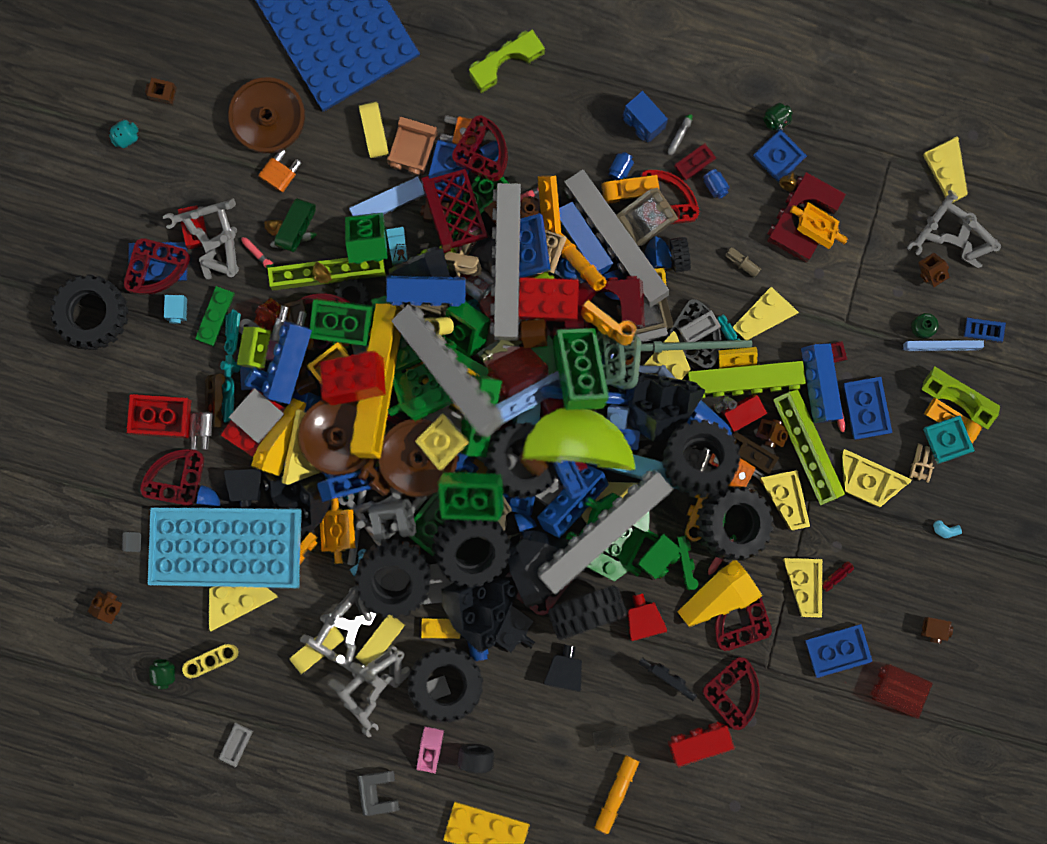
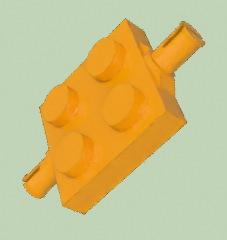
M809 202L806 203L803 210L795 205L791 207L790 212L799 217L797 230L828 249L833 245L834 240L839 241L843 245L847 242L848 238L839 233V221Z
M339 498L331 500V510L326 512L320 523L322 552H334V564L343 563L342 552L347 549L356 548L353 510L339 509Z

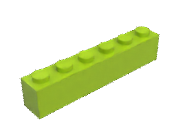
M348 258L317 261L329 270L332 280L328 283L342 282L348 279L359 280L386 276L384 259L381 261H364L360 264L349 263ZM316 262L268 268L269 284L272 290L328 283H319V281L315 280L312 271Z
M803 361L691 371L687 373V381L696 382L705 389L702 399L706 398L705 395L712 394L714 398L724 397V393H732V396L743 395L744 391L758 394L763 393L765 389H770V392L782 391V388L789 387V390L801 389L800 386L806 384Z
M799 390L788 392L773 399L820 505L845 495Z

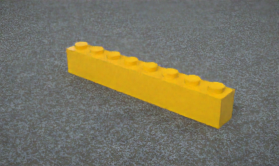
M376 304L373 312V324L369 333V347L366 352L376 351L384 358L386 395L359 400L357 404V417L354 422V435L350 448L351 453L359 458L380 459L401 337L400 331L391 320L403 310L399 305Z

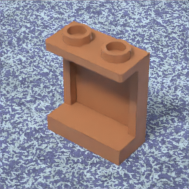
M400 117L397 134L387 162L391 168L397 170L404 168L413 175L424 174L437 135V127Z

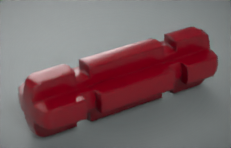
M849 561L845 562L842 568H838L828 577V580L826 579L822 582L823 590L826 592L830 591L833 585H837L847 576V573L849 574L854 570V566Z

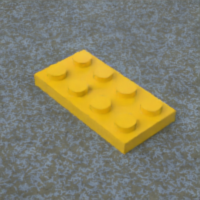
M454 802L444 841L454 844H524L529 823Z

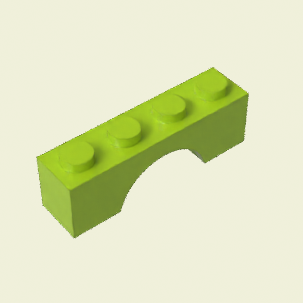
M533 30L529 32L524 31L518 36L517 40L513 42L508 41L502 46L501 50L497 52L492 51L486 56L485 60L473 63L470 66L469 75L482 93L497 84V70L504 61L518 58L530 63L543 55L545 48Z
M935 366L923 382L921 390L936 399H948L958 404L969 414L971 420L986 429H989L999 415L1000 405Z

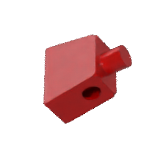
M643 593L632 596L635 608L627 610L630 640L634 641L667 632V628L655 603L646 604Z

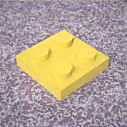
M442 414L416 440V443L440 470L469 443L445 414Z

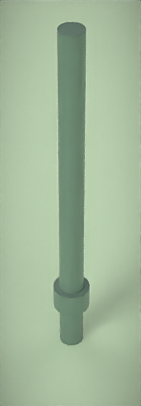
M752 340L676 343L653 341V343L641 344V351L662 353V351L750 348L752 347Z

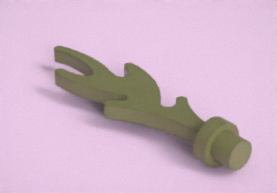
M521 322L518 324V329H521ZM519 338L518 340H500L491 351L488 349L484 350L483 354L480 355V359L482 362L490 361L493 359V354L508 351L506 348H503V345L518 346L523 344V342L519 341Z

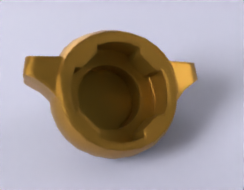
M794 172L780 179L779 185L782 189L792 192L796 188Z
M268 220L264 222L265 229L273 236L277 235L283 223L281 220Z
M316 262L312 271L315 280L319 281V283L331 281L332 278L329 270L323 264Z

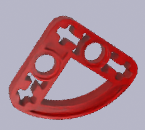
M646 170L643 172L641 177L657 175L658 180L670 183L684 195L688 204L670 205L678 218H680L679 209H682V213H686L688 209L695 212L692 218H689L687 214L682 215V219H678L672 224L691 223L697 219L699 215L697 200L692 190L683 180L661 170ZM646 201L643 204L644 221L652 226L660 225L666 221L664 215L663 221H661V217H655V221H651V218L647 217L651 212H654V215H660L661 212L656 209L655 202L649 203Z

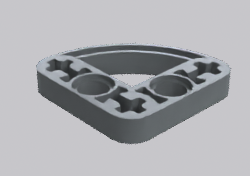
M696 299L688 301L666 336V339L673 332L674 328L677 331L680 329L678 325L680 320L685 319L689 323L692 322L690 317L683 315L684 312L687 315L690 312L691 308L689 305L693 306L696 304V309L699 310L698 312H693L691 317L694 320L700 314L704 315L710 310ZM720 329L712 332V341H721ZM680 334L678 337L679 342H685ZM695 349L696 352L692 356L687 355L685 350L683 352L687 360L702 369H710L715 364L718 358V350L720 349H712L711 352L706 349ZM699 350L702 351V357H710L709 361L711 362V364L707 363L706 365H704V360L700 357L698 358V360L694 359L698 355Z

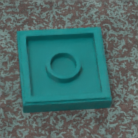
M960 415L923 429L937 465L975 451Z

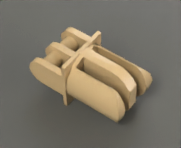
M462 250L459 254L453 252L445 254L449 270L456 272L458 277L461 274L479 276L482 273L478 257L464 255Z
M918 443L914 462L911 464L909 478L916 477L917 480L923 479L929 483L932 470L934 469L932 467L934 455L932 450L930 452V447L925 446L922 451L923 445ZM916 467H920L919 472H915ZM924 469L928 470L927 474H923Z

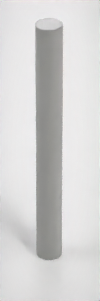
M367 490L358 493L357 506L365 503ZM356 516L354 518L356 548L349 550L348 565H355L361 528L357 527L359 520Z

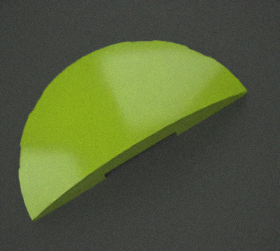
M563 408L544 416L535 425L531 434L528 435L524 447V459L560 463L566 460L597 464V467L635 470L632 450L622 432L601 414L588 409L565 410Z

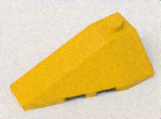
M294 398L291 400L290 404L283 411V417L268 432L258 446L251 466L280 476L288 454L296 409L304 411L307 403Z
M733 560L710 579L677 612L688 627L711 620L714 616L728 614L729 611L745 608L759 599L762 594L737 560Z

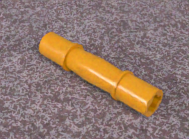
M566 239L561 256L569 261L581 274L582 279L586 280L595 291L601 290L606 285V279L576 249V246Z
M625 755L618 773H616L617 778L609 792L605 806L601 808L602 811L594 827L595 829L609 834L614 820L618 816L617 811L625 797L629 783L633 781L632 778L640 761Z

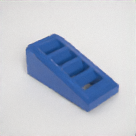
M967 318L964 337L1003 343L1006 323ZM972 323L976 324L974 334L971 333ZM980 325H984L982 335L978 334ZM987 326H991L990 336L986 335ZM995 327L999 328L998 337H994Z

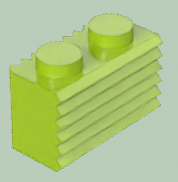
M244 327L237 365L247 368H265L264 364H266L265 360H267L265 357L268 352L269 334H271V331L258 327Z

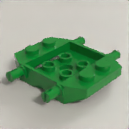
M454 341L446 344L447 348L457 349ZM410 345L398 350L393 385L399 403L389 408L388 412L390 416L399 412L406 413L414 421H417L453 404L454 401L425 364L402 373L403 370L423 362ZM429 377L428 383L421 385V381Z
M610 493L598 501L587 497V501L584 504L593 509L586 526L599 519L598 515L604 510L608 511L613 506L612 503L620 496ZM649 512L633 525L635 527L634 530L629 528L604 550V552L619 559L618 561L601 553L586 567L614 582L627 572L639 576L640 574L637 572L641 573V569L633 566L632 562L645 537L653 542H656L657 539L655 538H658L657 534L649 530ZM569 532V533H568V535H570V536H572V537L577 536L576 534H574V533H572V532Z

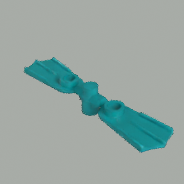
M231 310L226 315V342L224 349L228 355H226L225 361H222L220 365L221 369L225 370L224 377L227 378L224 384H222V415L224 423H228L231 420L229 416L234 412V381L230 377L234 372L238 373L240 370V366L237 365V362H234L235 360L232 357L237 348L241 316L236 310Z

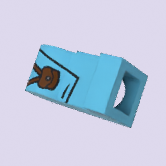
M404 228L386 229L392 265L408 261Z

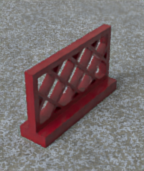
M466 169L430 179L429 176L421 178L425 197L444 253L450 252L451 248L488 238ZM464 176L465 181L462 187L453 183L456 177ZM444 182L447 186L442 192L436 189L435 183ZM450 186L459 190L456 197L447 194ZM462 192L470 195L467 203L458 199ZM444 197L453 201L449 208L441 205ZM455 203L464 206L461 214L452 211ZM467 209L476 213L473 220L464 216ZM449 214L458 217L454 225L446 221ZM461 219L470 223L466 231L457 227ZM474 225L481 229L482 234L474 236L469 232ZM454 231L463 234L461 240L453 242L451 236Z

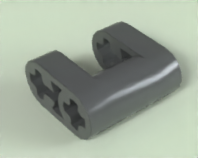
M405 499L370 506L369 516L373 534L377 541L389 539L390 528L388 520L397 519L399 532L402 537L415 535L416 526L409 500Z
M393 770L357 776L363 816L399 810L398 800L378 801L376 784L395 781Z

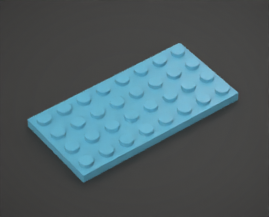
M150 508L148 585L299 588L301 509Z

